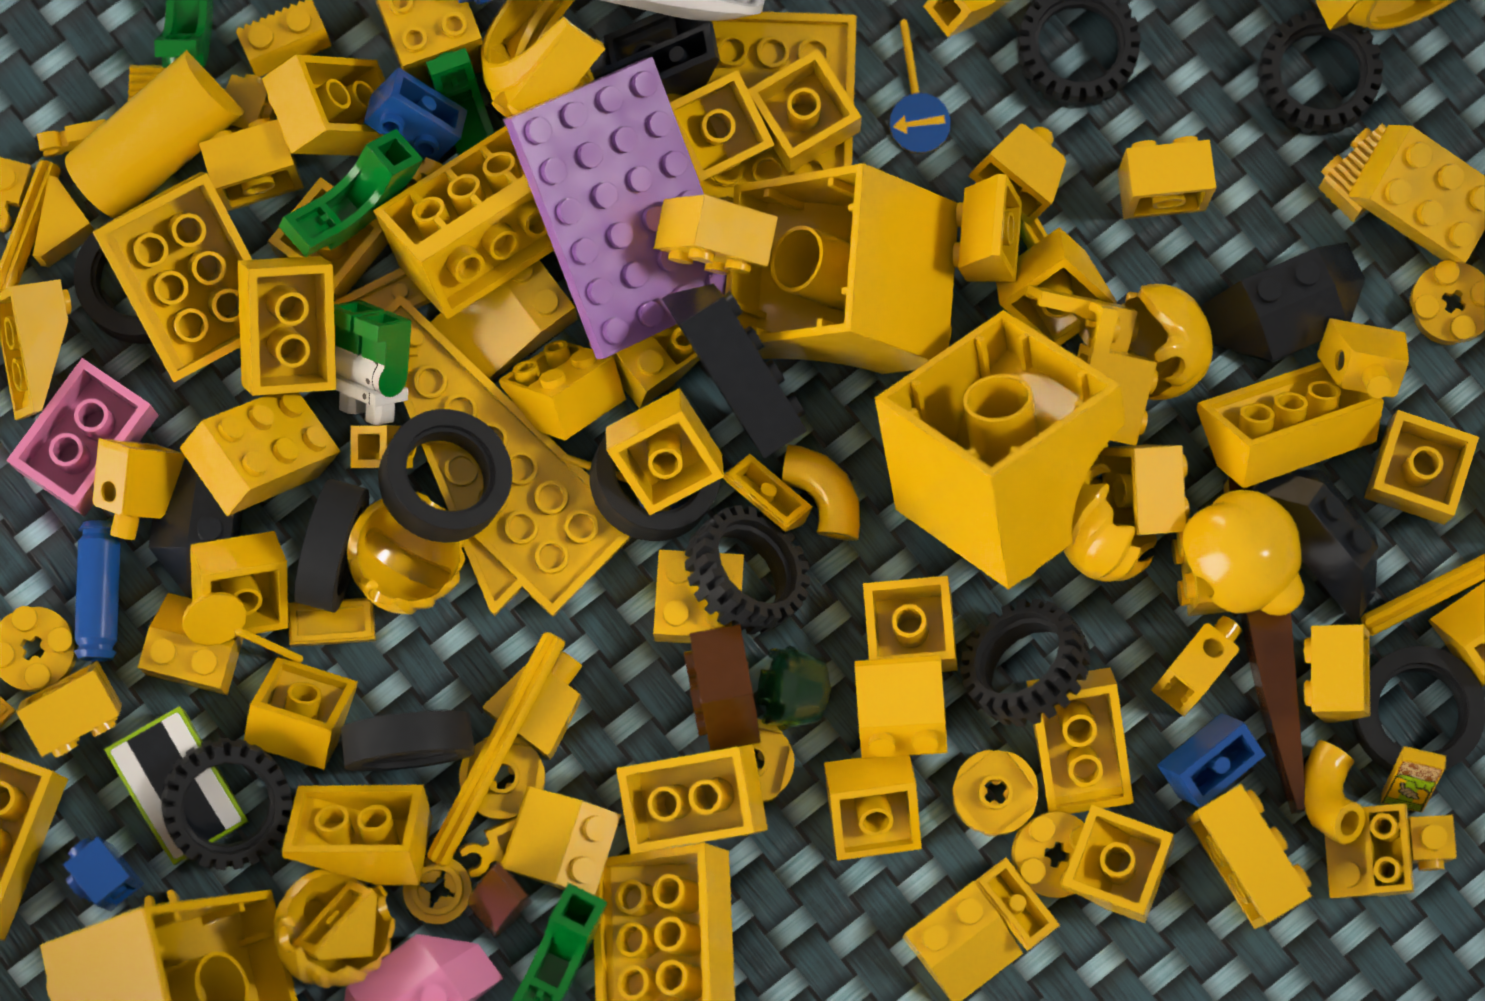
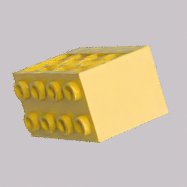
M375 0L401 69L433 88L426 62L436 59L437 56L444 52H455L466 48L474 74L482 72L481 47L483 41L468 2L458 3V0Z
M506 126L373 210L399 267L447 320L554 251Z

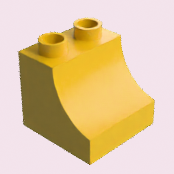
M864 163L734 185V204L778 216L768 267L751 268L749 274L730 271L726 277L725 294L730 291L743 311V314L737 317L744 329L751 325L765 346L758 351L762 359L822 361L887 374L916 370L949 347L952 333L951 312L955 271L953 247L954 243L957 242L958 230L956 222L957 202Z
M1004 310L875 397L895 509L1008 590L1021 580L1034 574L1039 567L1072 544L1073 514L1083 482L1100 452L1110 439L1126 424L1121 384Z
M272 890L143 906L40 945L47 976V992L51 1001H297L292 975L283 965L275 947L274 918L277 910Z

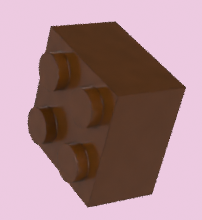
M740 624L689 633L692 650L684 652L698 735H707L710 752L761 743Z

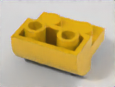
M1407 804L1362 807L1365 813L1364 827L1357 839L1350 844L1339 843L1325 835L1330 898L1380 897L1414 892Z

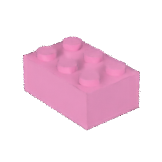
M81 358L6 461L19 473L85 517L94 505L93 490L99 438L140 442L158 417V414L147 401Z

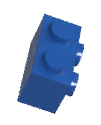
M398 67L371 94L364 123L382 135L397 129L423 160L427 157L437 162L461 139L467 110Z
M1220 713L1157 764L1178 798L1202 808L1266 755L1245 722Z
M88 837L79 842L68 853L71 859L63 864L71 874L65 880L72 890L81 899L85 898L88 902L92 901L96 906L110 912L144 885L114 845L100 837H96L93 841Z

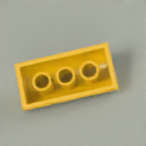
M186 50L69 152L65 158L66 168L83 195L104 214L116 218L143 202L201 151L199 143L210 140L218 132L226 130L245 111Z

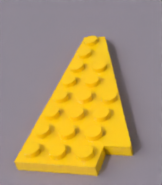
M400 294L384 311H389L412 320L408 377L404 386L409 388L408 400L403 401L409 418L411 419L423 412L437 409L465 412L480 419L493 429L503 442L510 457L512 484L506 502L491 523L480 533L465 539L463 545L488 608L496 616L523 588L545 611L554 617L624 546L631 536L616 529L601 514L591 493L590 475L581 467L562 461L561 456L567 453L547 434L538 432L516 404ZM430 441L421 444L448 511H460L475 505L481 499L484 483L481 469L472 455L462 447L446 441Z

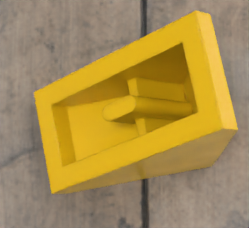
M49 176L33 251V257L43 267L52 266L77 249L94 231V228L60 180L54 176Z
M349 881L292 945L295 949L302 948L305 954L318 960L372 956L377 894L372 889Z

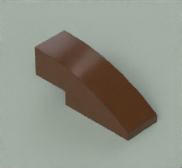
M498 862L479 882L467 903L469 908L496 939L522 917L519 913L528 907L532 901L502 864Z

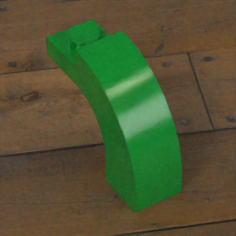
M166 0L163 32L154 40L155 57H162V68L168 67L186 50L203 68L205 67L211 44L213 0Z
M466 48L455 52H444L437 56L436 59L426 62L434 90L467 110L461 139L454 145L458 156L495 133Z
M394 129L366 144L353 168L338 184L316 200L285 215L279 227L305 257L326 246L332 250L371 223L376 218L373 210L404 190L418 170L423 158L400 132Z
M568 882L549 918L545 934L536 955L512 1001H564L597 932L607 901Z

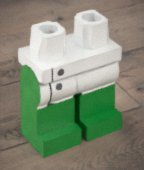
M362 300L334 304L336 391L340 392L339 410L348 414L366 412L365 421L373 425L394 422L395 403L408 400L409 388L404 386L408 377L412 320L389 311H384V309Z

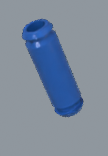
M85 521L78 529L83 533L78 540L74 640L78 645V650H75L74 653L82 661H111L117 654L116 651H113V646L118 640L121 542L118 537L110 535L112 521Z

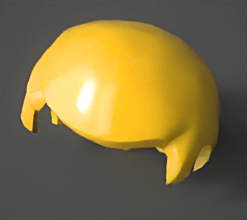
M1147 284L1142 285L1138 293L1128 292L1125 303L1121 305L1138 311L1136 318L1139 321L1137 337L1133 343H1130L1129 350L1157 363L1158 382L1155 391L1149 394L1148 399L1166 400L1186 393L1206 375L1212 361V335L1203 311L1192 296L1171 285Z
M1102 463L1092 466L1083 482L1073 514L1072 544L1063 551L1071 564L1091 579L1101 582L1124 581L1133 578L1150 565L1153 556L1146 560H1139V558L1147 550L1155 546L1157 537L1156 534L1134 535V526H1116L1113 523L1114 511L1106 501L1109 485L1107 483L1102 484V479L1096 478L1099 474L1112 471L1109 466Z
M415 492L424 502L432 507L448 511L432 502L429 496ZM380 499L368 506L352 527L347 544L350 572L356 585L374 605L388 612L410 615L418 609L433 607L437 599L450 593L460 580L459 571L465 561L462 551L465 540L435 542L418 537L401 526L390 514L383 499Z
M324 869L312 871L298 879L280 901L274 918L275 947L280 960L295 978L306 984H316L322 988H330L335 985L341 987L362 982L369 972L380 968L382 958L390 953V938H392L395 930V919L391 917L386 905V896L388 894L382 885L367 887L372 889L378 896L372 956L318 960L305 954L302 948L295 949L292 943L349 881L365 887L367 885L364 881Z

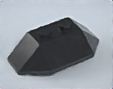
M660 13L652 14L604 35L600 42L603 43L605 50L590 67L594 80L644 58L653 57L666 94L684 96L707 85L720 60L713 23L711 21L690 20Z
M1347 242L1322 246L1245 278L1199 307L1210 326L1214 346L1223 349L1227 348L1273 363L1321 342L1329 318L1351 322L1365 277Z
M185 457L166 514L161 519H152L148 548L188 598H192L190 545L239 537L243 510L227 516Z
M1298 469L1252 485L1248 489L1249 491L1268 495L1289 512L1298 529L1301 560L1353 621L1360 618L1374 597L1376 590L1378 543L1374 530L1322 470Z

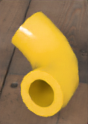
M788 444L782 481L790 487L806 491L814 499L818 508L819 519L817 534L840 540H858L860 532L859 498L848 474L827 455L802 446Z
M1317 740L1304 766L1305 812L1312 826L1327 837L1342 844H1350L1361 834L1365 823V813L1362 806L1350 801L1343 794V784L1354 764V760L1335 745L1323 740Z

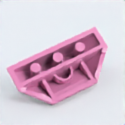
M416 934L382 959L381 967L369 972L364 981L346 986L344 1001H475L504 978L479 944Z

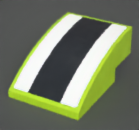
M181 706L104 749L139 811L173 865L180 863L188 857L177 848L165 827L161 808L162 790H164L165 779L168 773L171 774L175 762L178 759L182 760L186 756L185 752L192 747L197 749L203 743L189 716ZM218 765L206 769L194 779L186 792L184 812L187 823L198 836L214 843L249 823Z

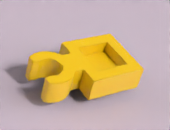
M106 119L64 126V131L37 134L39 150L43 151L44 157H54L72 151L103 124Z
M0 157V231L6 233L11 226V216L8 212L9 206L21 208L34 169L29 164Z
M517 817L484 830L487 843L480 845L470 842L464 844L459 849L461 856H466L472 852L480 855L479 864L467 870L470 877H478L484 874L492 862L496 861L502 864Z

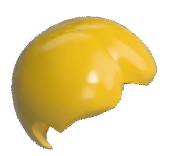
M1230 491L1218 497L1211 506H1207L1195 513L1187 522L1182 538L1184 554L1193 574L1196 577L1203 578L1212 586L1214 595L1209 598L1216 605L1233 613H1248L1262 610L1267 614L1275 616L1286 615L1299 607L1304 597V586L1298 573L1301 567L1300 538L1293 518L1278 502L1268 495L1256 491Z

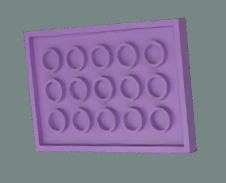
M653 57L644 58L504 119L596 359L609 357L676 325L675 319L661 299L670 293L714 283L722 295H725L727 275L705 271V263L693 260L691 265L668 260L669 253L654 249L663 200L704 195Z

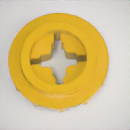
M425 857L419 885H403L404 901L410 912L416 918L430 924H446L460 917L468 906L467 902L472 893V883L467 871L454 859H451L447 866H441ZM443 872H445L444 887L450 890V893L455 894L454 898L440 896L438 901L434 903L433 908H430L432 894L425 887L420 886V884H436L438 878H441Z

